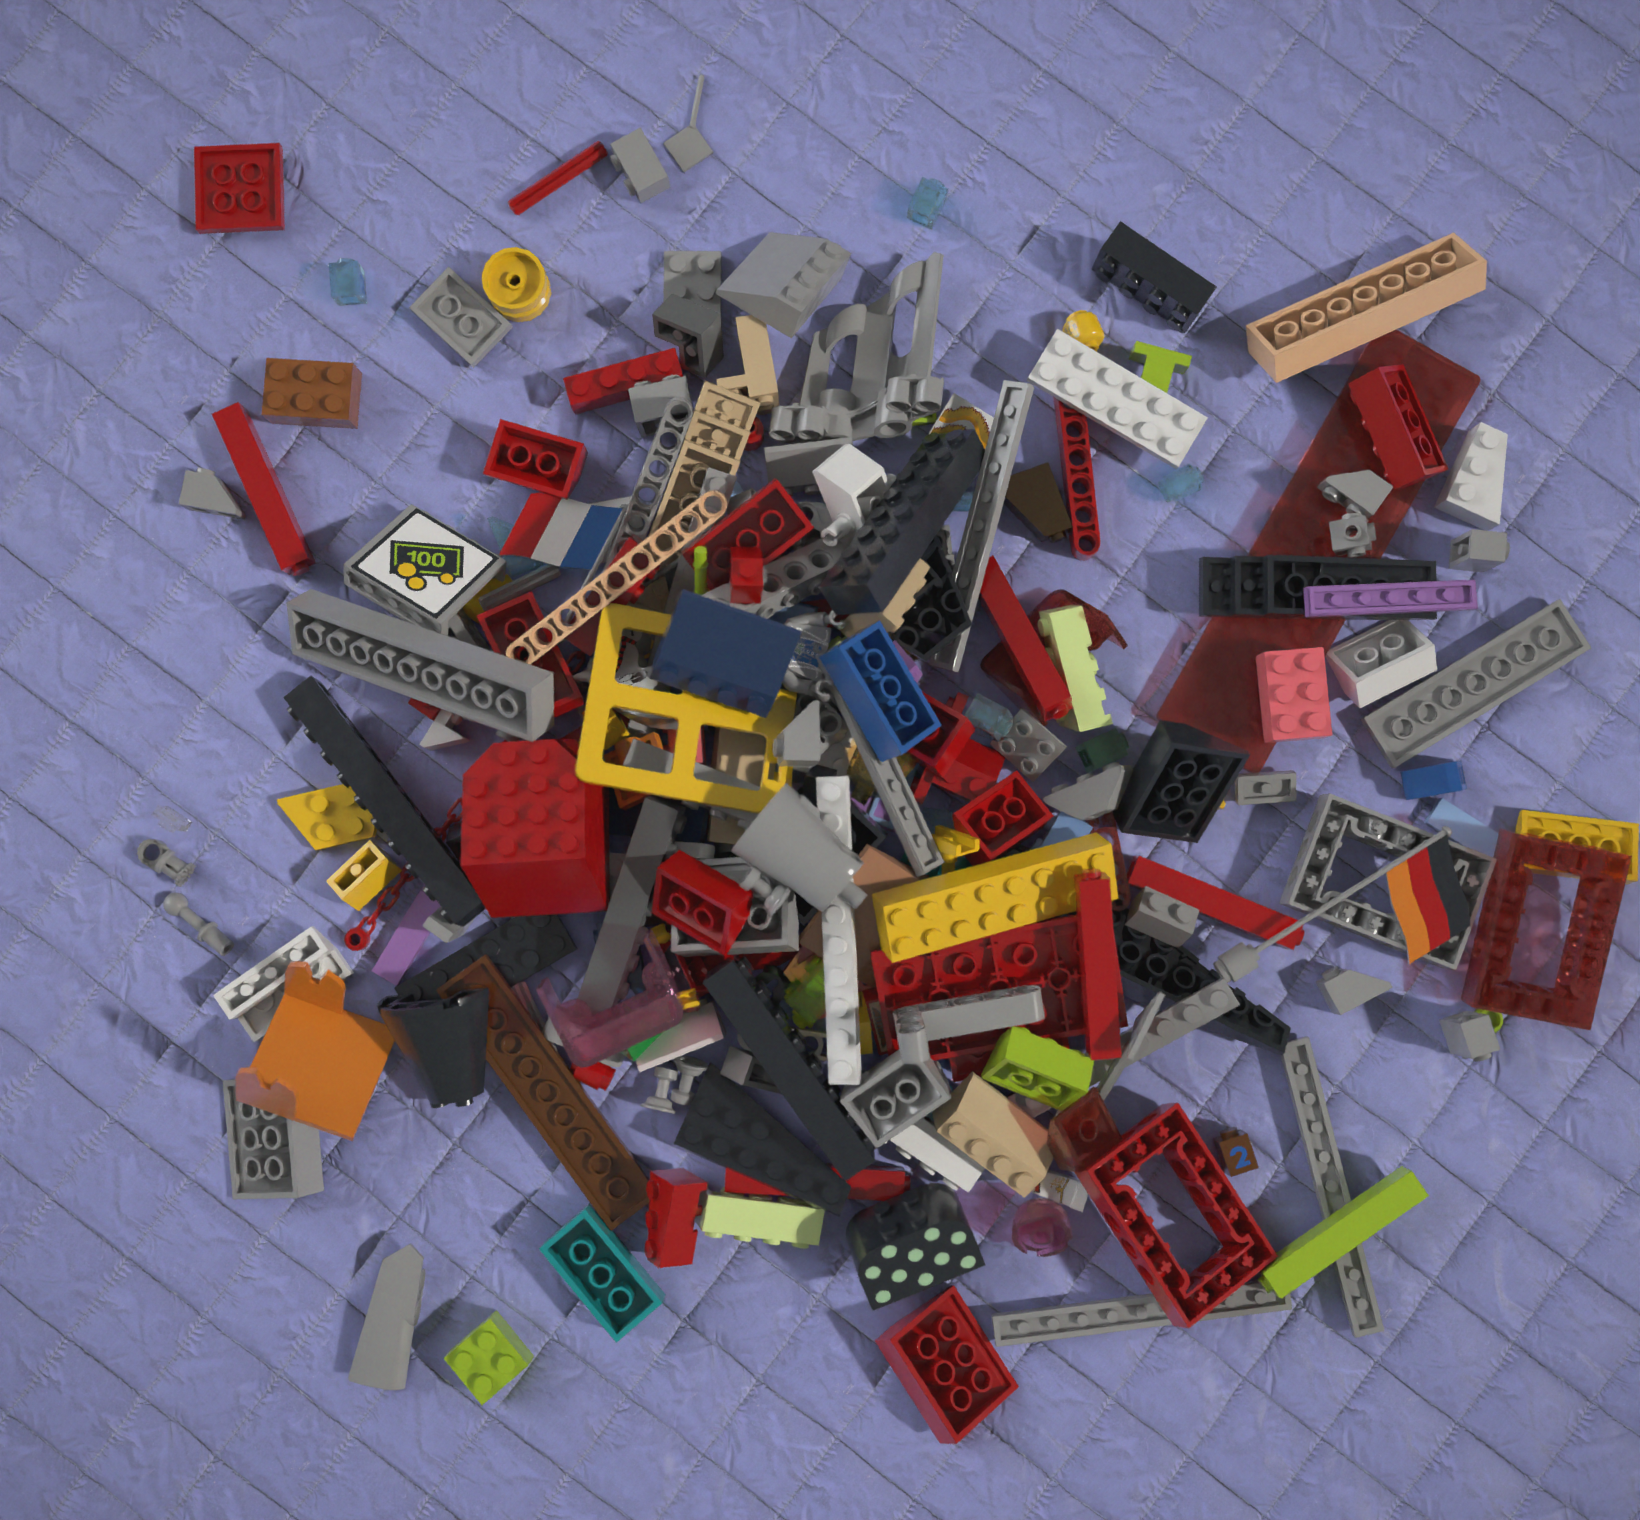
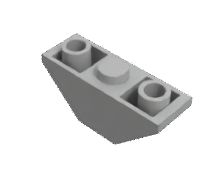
M1119 762L1108 764L1102 767L1103 772L1094 776L1093 773H1088L1076 779L1077 783L1074 785L1062 784L1052 788V794L1043 797L1044 803L1079 820L1095 819L1118 809L1133 769L1131 765H1120Z

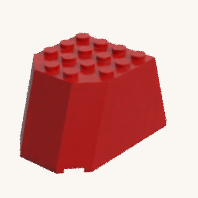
M545 739L533 742L493 743L463 774L461 867L491 918L607 912L610 903L609 787L585 783L576 776L575 768L580 744L579 739Z

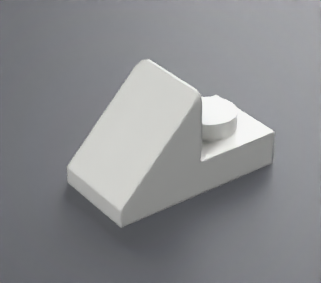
M441 709L419 745L432 751L470 742L469 739L452 729L454 725H459L463 718L460 715Z

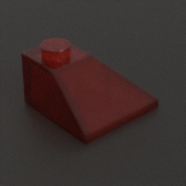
M1092 1087L1088 1090V1093L1050 1120L1047 1146L1060 1170L1081 1173L1123 1139L1097 1087Z

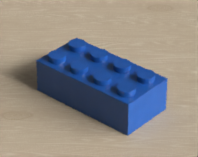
M880 620L859 630L819 656L820 661L881 762L902 755L942 726Z

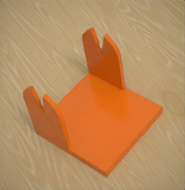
M290 962L285 971L284 995L250 1067L240 1068L235 1076L236 1101L353 1141L395 1040L386 1024L343 1009L346 985L339 976L328 969L320 979H316L312 976L313 972L308 962Z

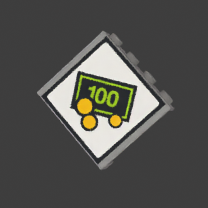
M411 504L343 564L344 584L405 622L448 636L449 620L492 578L500 582L505 581L507 561L498 554L479 545L475 540L459 533L450 525L434 518L427 511Z

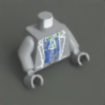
M833 610L829 615L826 612L801 614L787 619L784 625L801 630V636L782 684L791 692L810 696L815 693L822 702L829 701L830 696L820 691L823 688L834 689L831 681L822 679L823 672L815 655L828 649L831 628L827 627L828 624H832L836 629H843L846 626L845 622H834L837 615H835Z

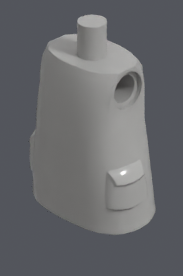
M787 783L765 806L731 850V852L745 860L749 867L755 866L760 870L762 876L772 877L792 888L822 912L828 908L837 895L855 909L867 896L864 891L850 881L864 864L863 860L820 819L818 808L804 795H799Z

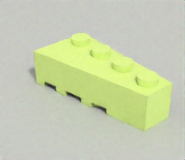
M1067 605L1039 612L1038 630L1040 635L1044 637L1045 649L1072 696V709L1064 717L1055 719L1056 722L1059 723V726L1078 732L1112 725L1111 714L1105 715L1102 701L1106 700L1104 688H1100L1095 679V675L1099 670L1097 660L1091 652H1088L1087 648L1091 646L1092 641L1083 607L1080 605Z
M707 1184L706 1191H700L698 1205H702L703 1209L702 1215L696 1216L695 1222L705 1232L704 1235L708 1237L722 1238L723 1234L734 1235V1239L750 1242L752 1238L763 1239L764 1243L770 1245H780L781 1241L792 1242V1246L802 1249H808L809 1245L819 1246L825 1212L820 1208L801 1200L778 1197L777 1202L772 1201L773 1197L765 1194H749V1197H745L744 1193L724 1192L725 1187L720 1192L711 1191L708 1189L709 1184Z

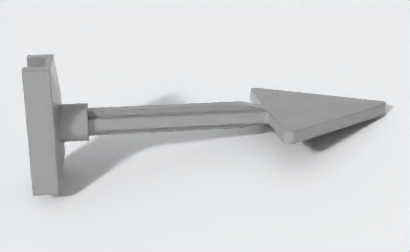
M1158 992L1136 1017L1131 1037L1121 1047L1122 1058H1115L1092 1097L1087 1098L1085 1103L1077 1100L1064 1110H1057L1054 1116L1055 1119L1106 1145L1110 1143L1117 1120L1101 1112L1103 1109L1102 1104L1128 1061H1133L1165 994Z

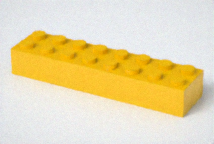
M1095 832L873 893L872 900L881 950L894 963L1076 911L1074 875L1082 874V871L1085 869H1100L1101 872H1105L1110 878L1111 901L1118 899L1112 843Z

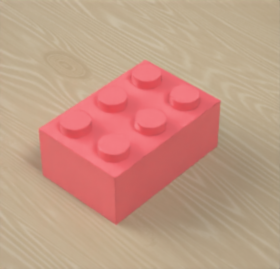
M1324 647L1268 651L1257 655L1256 665L1264 743L1323 739L1333 736Z

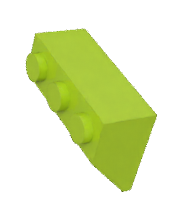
M1011 1026L999 1037L982 1071L981 1078L1062 1111L1088 1093L1094 1060L1084 1056V1053L1079 1050L1068 1049L1058 1045L1053 1039L1034 1035L1024 1027Z

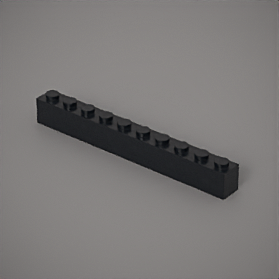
M309 676L283 698L289 705L287 708L288 713L297 722L301 720L306 727L303 732L312 743L320 745L323 749L320 755L330 766L335 765L339 771L337 777L341 783L347 788L351 786L357 794L354 796L356 803L363 810H369L373 816L371 819L372 824L379 832L383 833L385 831L391 839L388 842L390 848L398 856L401 854L408 862L405 864L406 869L414 878L417 879L419 877L425 884L422 888L425 894L433 902L437 900L443 908L440 910L443 918L450 925L454 923L464 927L483 912L486 908L462 869L460 862L324 684L313 676Z

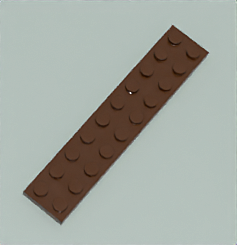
M485 954L436 989L442 999H447L463 989L488 987L489 1008L486 1060L607 1227L612 1231L649 1204L646 1187L650 1179L580 1082L573 1077V1072L557 1050L544 1037L541 1028L491 959Z

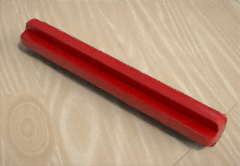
M596 141L511 198L508 204L513 213L520 215L607 156L605 146L600 141Z

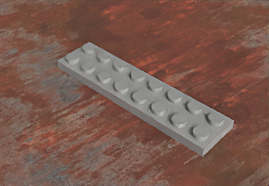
M1558 599L1361 718V721L1391 769L1396 768L1591 649V646L1561 599Z

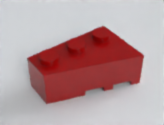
M684 1168L650 1171V1181L647 1182L646 1190L649 1198V1211L646 1212L645 1220L648 1228V1240L645 1242L644 1251L647 1260L658 1268L691 1265L693 1262L698 1236L697 1229L693 1228L696 1216L702 1215L703 1206L698 1205L700 1191H706L708 1182Z

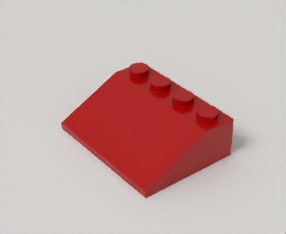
M954 1285L949 1286L897 1321L875 1340V1343L940 1444H957L1019 1387Z

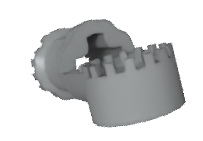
M147 839L140 843L137 848L138 859L157 873L163 872L175 880V884L179 887L188 881L187 877L190 878L189 874H193L196 866L194 864H187L176 857L175 852L169 849L161 840ZM151 844H156L160 849V855L154 861L149 860L145 854L146 848Z

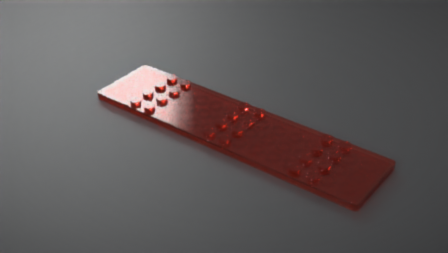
M1398 330L1369 341L1247 556L1293 555L1381 559L1425 480L1401 489L1394 490L1392 488L1374 515L1367 519L1368 523L1374 522L1377 540L1371 541L1372 550H1367L1365 555L1359 557H1348L1347 554L1336 556L1332 547L1329 522L1342 520V516L1348 514L1346 512L1347 508L1338 502L1334 503L1326 499L1322 495L1323 491L1317 488L1318 485L1328 476L1365 470L1372 471L1387 482L1384 475L1385 468L1381 459L1374 453V442L1370 433L1362 425V415L1358 406L1353 403L1350 397L1351 389L1348 383L1378 367L1403 364L1439 448L1442 451L1481 381L1480 377ZM1211 617L1157 711V719L1159 721L1165 720L1188 724L1249 751L1250 757L1243 769L1250 773L1260 772L1277 742L1264 743L1256 656L1268 651L1324 647L1325 657L1346 620Z

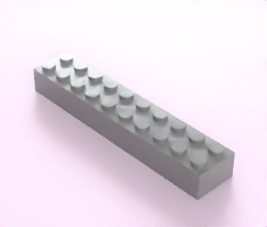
M309 589L286 602L293 655L531 742L554 726L552 672L313 589Z

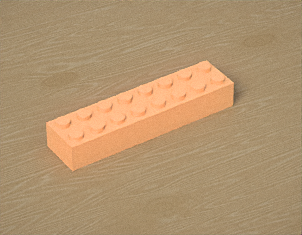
M1451 233L1247 324L1248 353L1278 383L1485 290L1487 260L1459 236Z

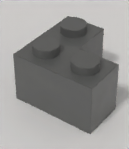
M671 294L652 314L655 337L679 346L682 369L706 378L724 358L720 313Z

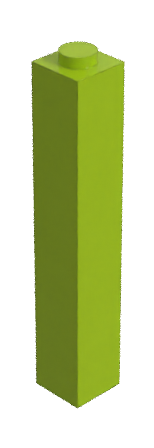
M1403 1166L1399 1167L1276 1253L1278 1257L1259 1272L1261 1274V1277L1258 1278L1259 1283L1268 1294L1273 1292L1282 1299L1429 1196L1412 1170Z

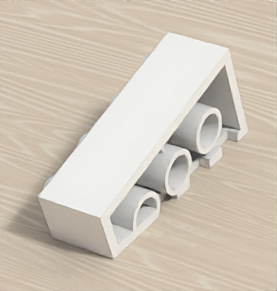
M925 1116L890 1139V1141L898 1145L895 1150L909 1160L912 1156L916 1157L921 1161L919 1163L920 1167L932 1175L937 1171L944 1176L942 1181L956 1191L961 1187L969 1193L985 1169L936 1132L934 1122Z

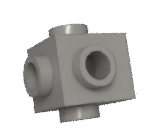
M1350 513L1343 515L1342 520L1329 522L1332 547L1336 556L1347 554L1348 557H1359L1365 555L1367 550H1372L1371 541L1377 540L1374 522L1368 523L1365 515L1360 516V513Z

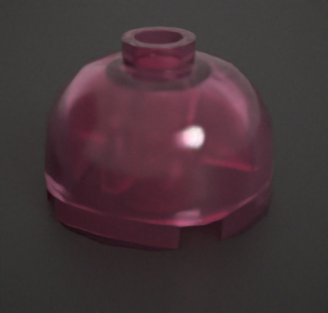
M1047 1198L1030 1199L1022 1203L1014 1213L1011 1228L1012 1240L1015 1247L1023 1253L1028 1254L1027 1250L1037 1252V1257L1053 1256L1064 1251L1068 1247V1241L1072 1240V1226L1068 1213L1056 1201Z

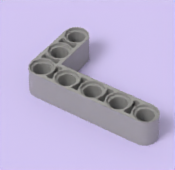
M1025 985L901 1007L893 1011V1018L902 1062L905 1064H917L930 1058L927 1041L1038 1022L1045 1018L1040 987L1037 985Z

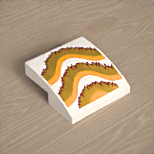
M953 393L929 434L934 432L938 434L947 433L957 429H975L984 449H986L994 417Z

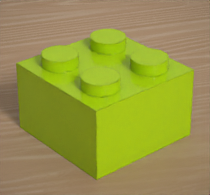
M496 1310L457 1343L443 1359L479 1403L483 1405L529 1366L534 1355Z

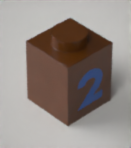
M1231 1127L1220 1131V1136L1213 1138L1223 1171L1228 1176L1233 1177L1259 1168L1248 1133L1241 1129L1237 1130V1127Z

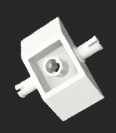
M850 443L844 444L812 471L833 521L831 525L821 532V537H825L829 533L823 539V542L833 547L841 541L847 548L855 537V533L868 519L870 512L876 508L883 498V494L889 490L896 480L895 475H886L882 466Z

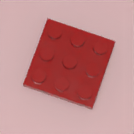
M280 143L194 146L196 231L199 234L285 230L283 147Z

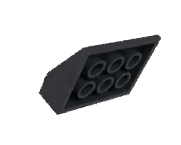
M1160 720L1133 768L1118 809L1112 811L1121 833L1198 843L1250 757L1249 751L1188 724Z

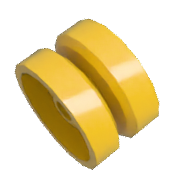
M511 247L494 253L485 263L482 272L483 289L494 309L505 319L524 322L530 321L542 314L550 301L551 286L538 257L529 250Z

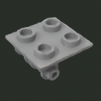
M1023 707L989 743L1032 782L1067 748L1064 743Z

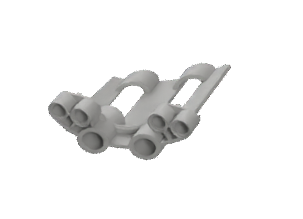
M934 252L926 261H918L905 267L893 279L890 291L869 306L855 304L842 310L830 322L828 328L814 333L800 402L793 403V406L772 407L769 436L772 439L789 444L848 437H852V441L873 436L894 438L908 433L912 429L913 421L941 410L944 379L943 377L940 379L931 376L944 255ZM917 292L911 351L905 356L897 357L891 352L896 304L905 295ZM846 336H858L850 392L843 389H826L832 347Z

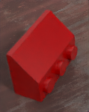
M500 419L483 475L568 500L581 478L588 451L584 443Z
M1017 770L952 815L956 831L979 839V850L964 855L972 866L1002 858L1040 831L1053 818V814Z
M679 850L657 867L651 913L725 956L750 915L754 892L750 889L745 891L736 881Z

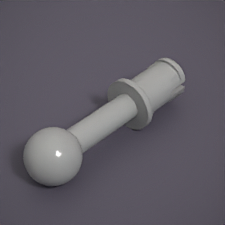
M171 893L164 899V910L172 916H181L199 932L197 939L200 942L205 941L221 956H225L232 950L234 943L218 929L217 923L210 922L207 924L188 907V900L183 894Z

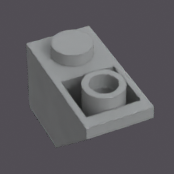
M1365 470L1328 476L1317 488L1323 491L1322 495L1326 499L1334 503L1338 502L1347 508L1346 512L1348 514L1360 513V516L1365 515L1368 519L1374 515L1393 486L1372 471Z

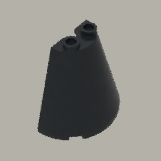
M488 987L463 989L447 999L414 1001L412 994L386 996L378 1002V1012L427 1096L431 1108L444 1107L450 1103H455L456 1107H464L474 1102L473 1097L484 1092L489 1008Z

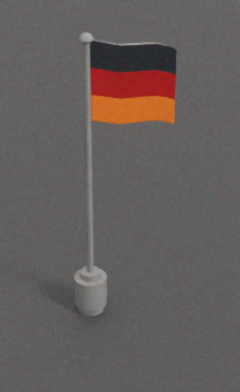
M1443 826L1441 832L1254 948L1251 944L1246 946L1241 942L1217 957L1218 961L1213 963L1218 975L1221 978L1224 977L1227 983L1230 981L1236 982L1259 967L1256 962L1260 959L1259 952L1384 874L1386 875L1390 902L1405 939L1408 964L1470 927L1468 903L1454 869L1448 837L1452 834L1451 829Z

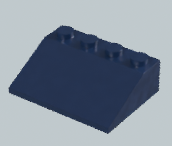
M683 589L655 653L649 679L766 718L782 685L800 639L801 630Z

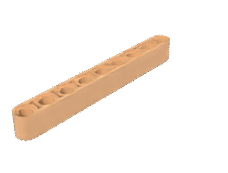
M710 490L704 493L515 640L507 648L506 657L529 665L720 518L728 506L725 495L717 490ZM717 496L721 500L722 508L719 512L711 513L706 509L705 500L707 497ZM685 515L694 516L698 523L697 529L692 532L685 531L681 526L682 517ZM660 534H668L672 537L673 547L671 549L662 550L658 547L657 537ZM641 552L647 555L649 559L648 567L645 569L637 568L633 563L634 554ZM618 571L623 574L625 583L622 587H614L610 583L609 575L611 572ZM588 590H594L599 593L601 597L599 605L592 606L587 603L585 594ZM564 609L573 610L577 616L576 623H565L562 619V611ZM545 627L552 632L553 639L551 642L540 640L538 637L539 628ZM516 646H523L528 650V660L522 661L515 656L514 650Z

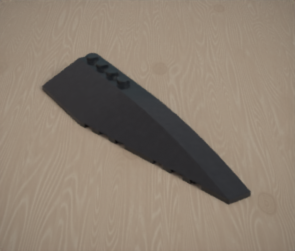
M1020 844L1002 858L1029 851L1030 848ZM1120 898L1112 900L1113 929L1124 996L1148 1005L1158 992L1165 994V997L1158 1010L1162 1011L1221 978L1214 969L1208 970L1200 964V959L1182 945L1176 948L1125 925L1129 909L1122 905L1124 901ZM1073 911L1049 919L1076 915L1077 912ZM1229 985L1240 1005L1200 1027L1283 1055L1291 1028L1260 1004L1256 1006L1245 997L1246 994L1238 987L1233 989Z

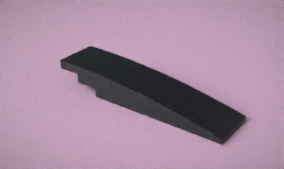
M1266 555L1264 557L1233 556L1232 558L1201 557L1199 558V617L1437 619V612L1305 618L1303 588L1309 586L1437 581L1436 561Z

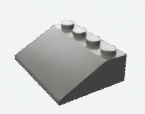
M769 232L717 289L716 294L792 338L841 280L851 253L843 249L839 244L825 238Z
M740 857L699 860L737 883H740L751 869L747 862ZM760 874L759 878L773 889L778 885L787 887L772 877H764ZM751 888L750 890L754 893L750 915L726 955L799 951V921L795 891L792 889L779 909L769 917L767 915L768 911L764 906L766 898ZM672 925L671 952L682 957L722 955Z
M235 1079L224 1080L223 1091L233 1200L300 1198L324 1191L319 1129L236 1101Z

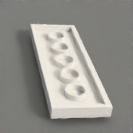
M1059 329L1056 330L1027 378V382L1175 469L1180 466L1208 419L1205 415Z

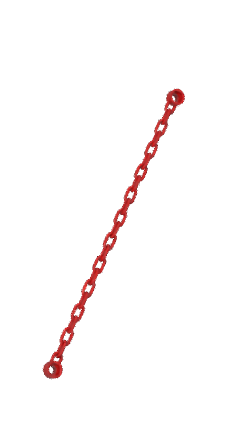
M582 650L573 652L565 661L568 666L575 656L577 660L581 659L573 671L572 667H568L572 675H575L585 662L586 653ZM462 797L458 798L447 812L448 819L441 827L434 828L439 836L442 835L441 839L443 841L447 837L446 830L453 822L456 823L462 819V812L457 818L455 813L451 814L459 803L462 806ZM405 865L401 869V878L396 885L388 887L378 898L377 909L371 916L364 917L356 928H352L346 933L344 942L348 949L360 951L368 947L370 934L376 928V919L382 911H389L400 897L399 890L405 882L415 879L409 873H405L407 870ZM390 892V894L392 896L395 895V897L386 907V903L381 902ZM366 921L367 925L372 924L368 931L361 928ZM354 934L360 936V943L358 945L352 942Z

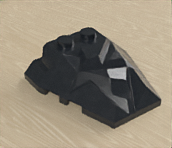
M937 535L921 556V559L930 566L924 577L927 580L925 585L914 594L915 602L902 615L904 622L894 633L887 632L892 641L896 640L902 648L925 662L972 625L961 593L953 577L951 567L943 551L941 541Z

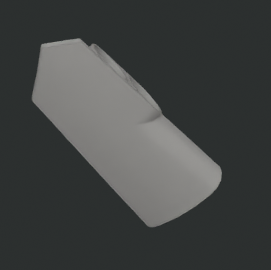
M411 1243L382 1260L348 1376V1380L351 1382L386 1390H402L406 1386L413 1330L419 1319L425 1283V1269L422 1268L424 1257Z

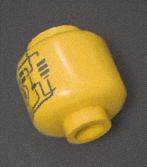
M1079 310L1069 315L1062 329L1064 333L1094 351L1099 349L1105 337L1096 314L1085 310Z

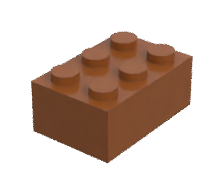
M266 358L261 415L272 424L358 429L362 372L354 363Z

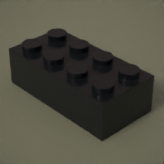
M1121 221L1101 247L1092 267V270L1095 271L1096 276L1106 283L1111 282L1119 288L1122 295L1129 299H1136L1147 312L1153 315L1158 314L1166 320L1170 328L1176 331L1181 330L1184 333L1187 332L1217 288V286Z

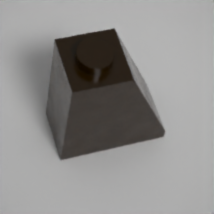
M1047 462L1011 475L1003 504L1041 542L1050 540V543H1055L1067 538L1066 533H1069L1072 524L1049 463Z

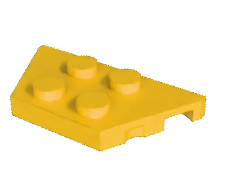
M340 784L277 799V804L315 850L331 848L376 836L377 829L371 822L373 816L368 809L363 810L356 803L354 796L357 794L351 786L347 788Z

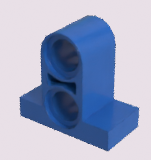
M1461 761L1400 772L1406 800L1467 789Z

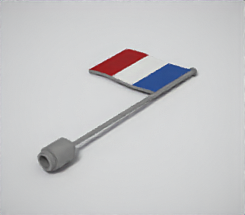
M531 493L499 556H520L557 567L590 570L581 587L582 589L592 581L622 522L628 505L622 504L620 508L596 506L569 498L566 500L546 493ZM569 610L564 620L565 623H570L575 613L573 610ZM501 730L496 732V735L509 742L519 741V739L523 740V738Z

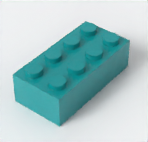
M590 1203L549 1237L539 1248L616 1343L664 1301L666 1294L614 1231H610Z

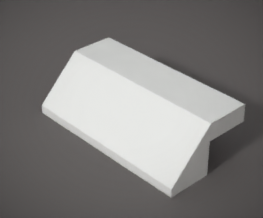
M314 926L302 932L213 995L229 1020L238 1018L253 1042H257L265 1036L282 1000L285 987V971L290 962H308L313 972L312 976L316 979H320L328 969L343 981L354 974L340 951Z

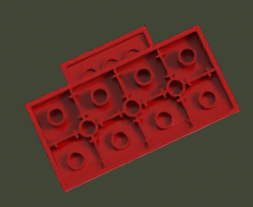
M1077 914L1038 921L894 963L890 961L881 949L870 951L888 1056L899 1050L893 1018L894 1010L906 1006L1025 985H1037L1040 987L1045 1018L1038 1022L1016 1025L1015 1027H1024L1030 1033L1041 1038L1053 1039L1058 1045L1068 1049V1037L1085 1034ZM1114 936L1120 1028L1128 1027ZM1010 1027L927 1041L930 1057L933 1061L949 1058L953 1082L964 1081L972 1071L981 1078L982 1071L999 1037Z

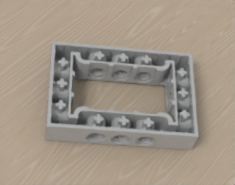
M1331 793L1320 795L1279 904L1308 915L1342 894L1337 891L1323 890L1327 876L1332 874L1333 870H1330L1337 849L1342 847L1343 843L1340 842L1342 836L1401 857L1435 834ZM1449 840L1453 866L1468 903L1470 927L1419 959L1443 969L1456 970L1497 859ZM1345 898L1315 917L1407 954L1405 939L1395 914L1383 913L1372 909L1368 903L1355 902Z

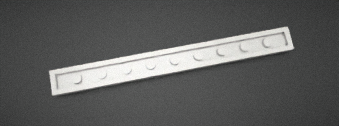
M849 776L816 777L817 808L820 813V819L852 850ZM837 895L828 908L822 912L829 1084L858 1085L862 1083L855 911L854 907Z

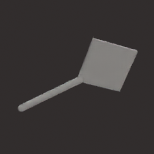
M700 74L698 78L690 125L663 143L683 172H686L713 154L712 149L695 127L704 82L703 74Z

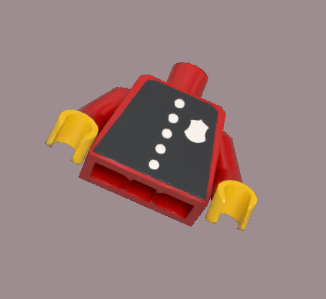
M664 923L650 928L649 934L653 943L659 945L655 963L649 970V977L654 986V989L649 993L650 1000L655 1001L658 997L665 999L669 1008L675 1007L677 1011L697 1012L701 1007L699 998L709 993L702 983L708 971L701 956L682 957L671 952V934L666 932Z

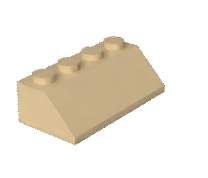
M972 1071L950 1094L951 1099L932 1112L936 1132L1025 1198L1046 1177L1060 1139Z

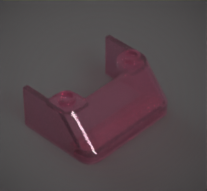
M652 928L645 932L643 938L653 960L645 966L642 972V980L647 989L646 991L593 1015L589 1006L583 1000L571 999L561 1004L548 977L543 979L537 987L536 991L570 1060L575 1065L589 1067L678 1025L682 1020L684 1013L683 1003L672 970Z

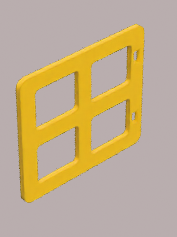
M615 603L606 605L600 616L575 768L578 779L595 785L760 814L785 785L787 766H779L777 781L768 779L770 763L778 764L777 757L773 756V741L794 720L797 693L780 689L771 707V711L764 718L723 703L709 701L705 697L684 690L682 694L677 695L620 684L615 680L622 631L629 629L663 636L672 615ZM616 707L663 716L677 721L676 741L671 772L669 774L609 764L603 761L602 754L609 710ZM701 725L757 734L766 738L765 757L759 790L701 781L694 777L693 773Z

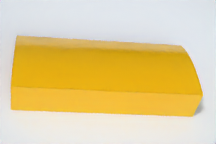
M1520 810L1513 843L1517 846L1512 853L1511 871L1626 885L1637 882L1639 823Z

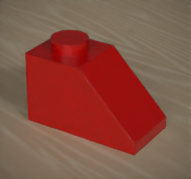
M730 547V603L761 604L763 592V557L761 547Z

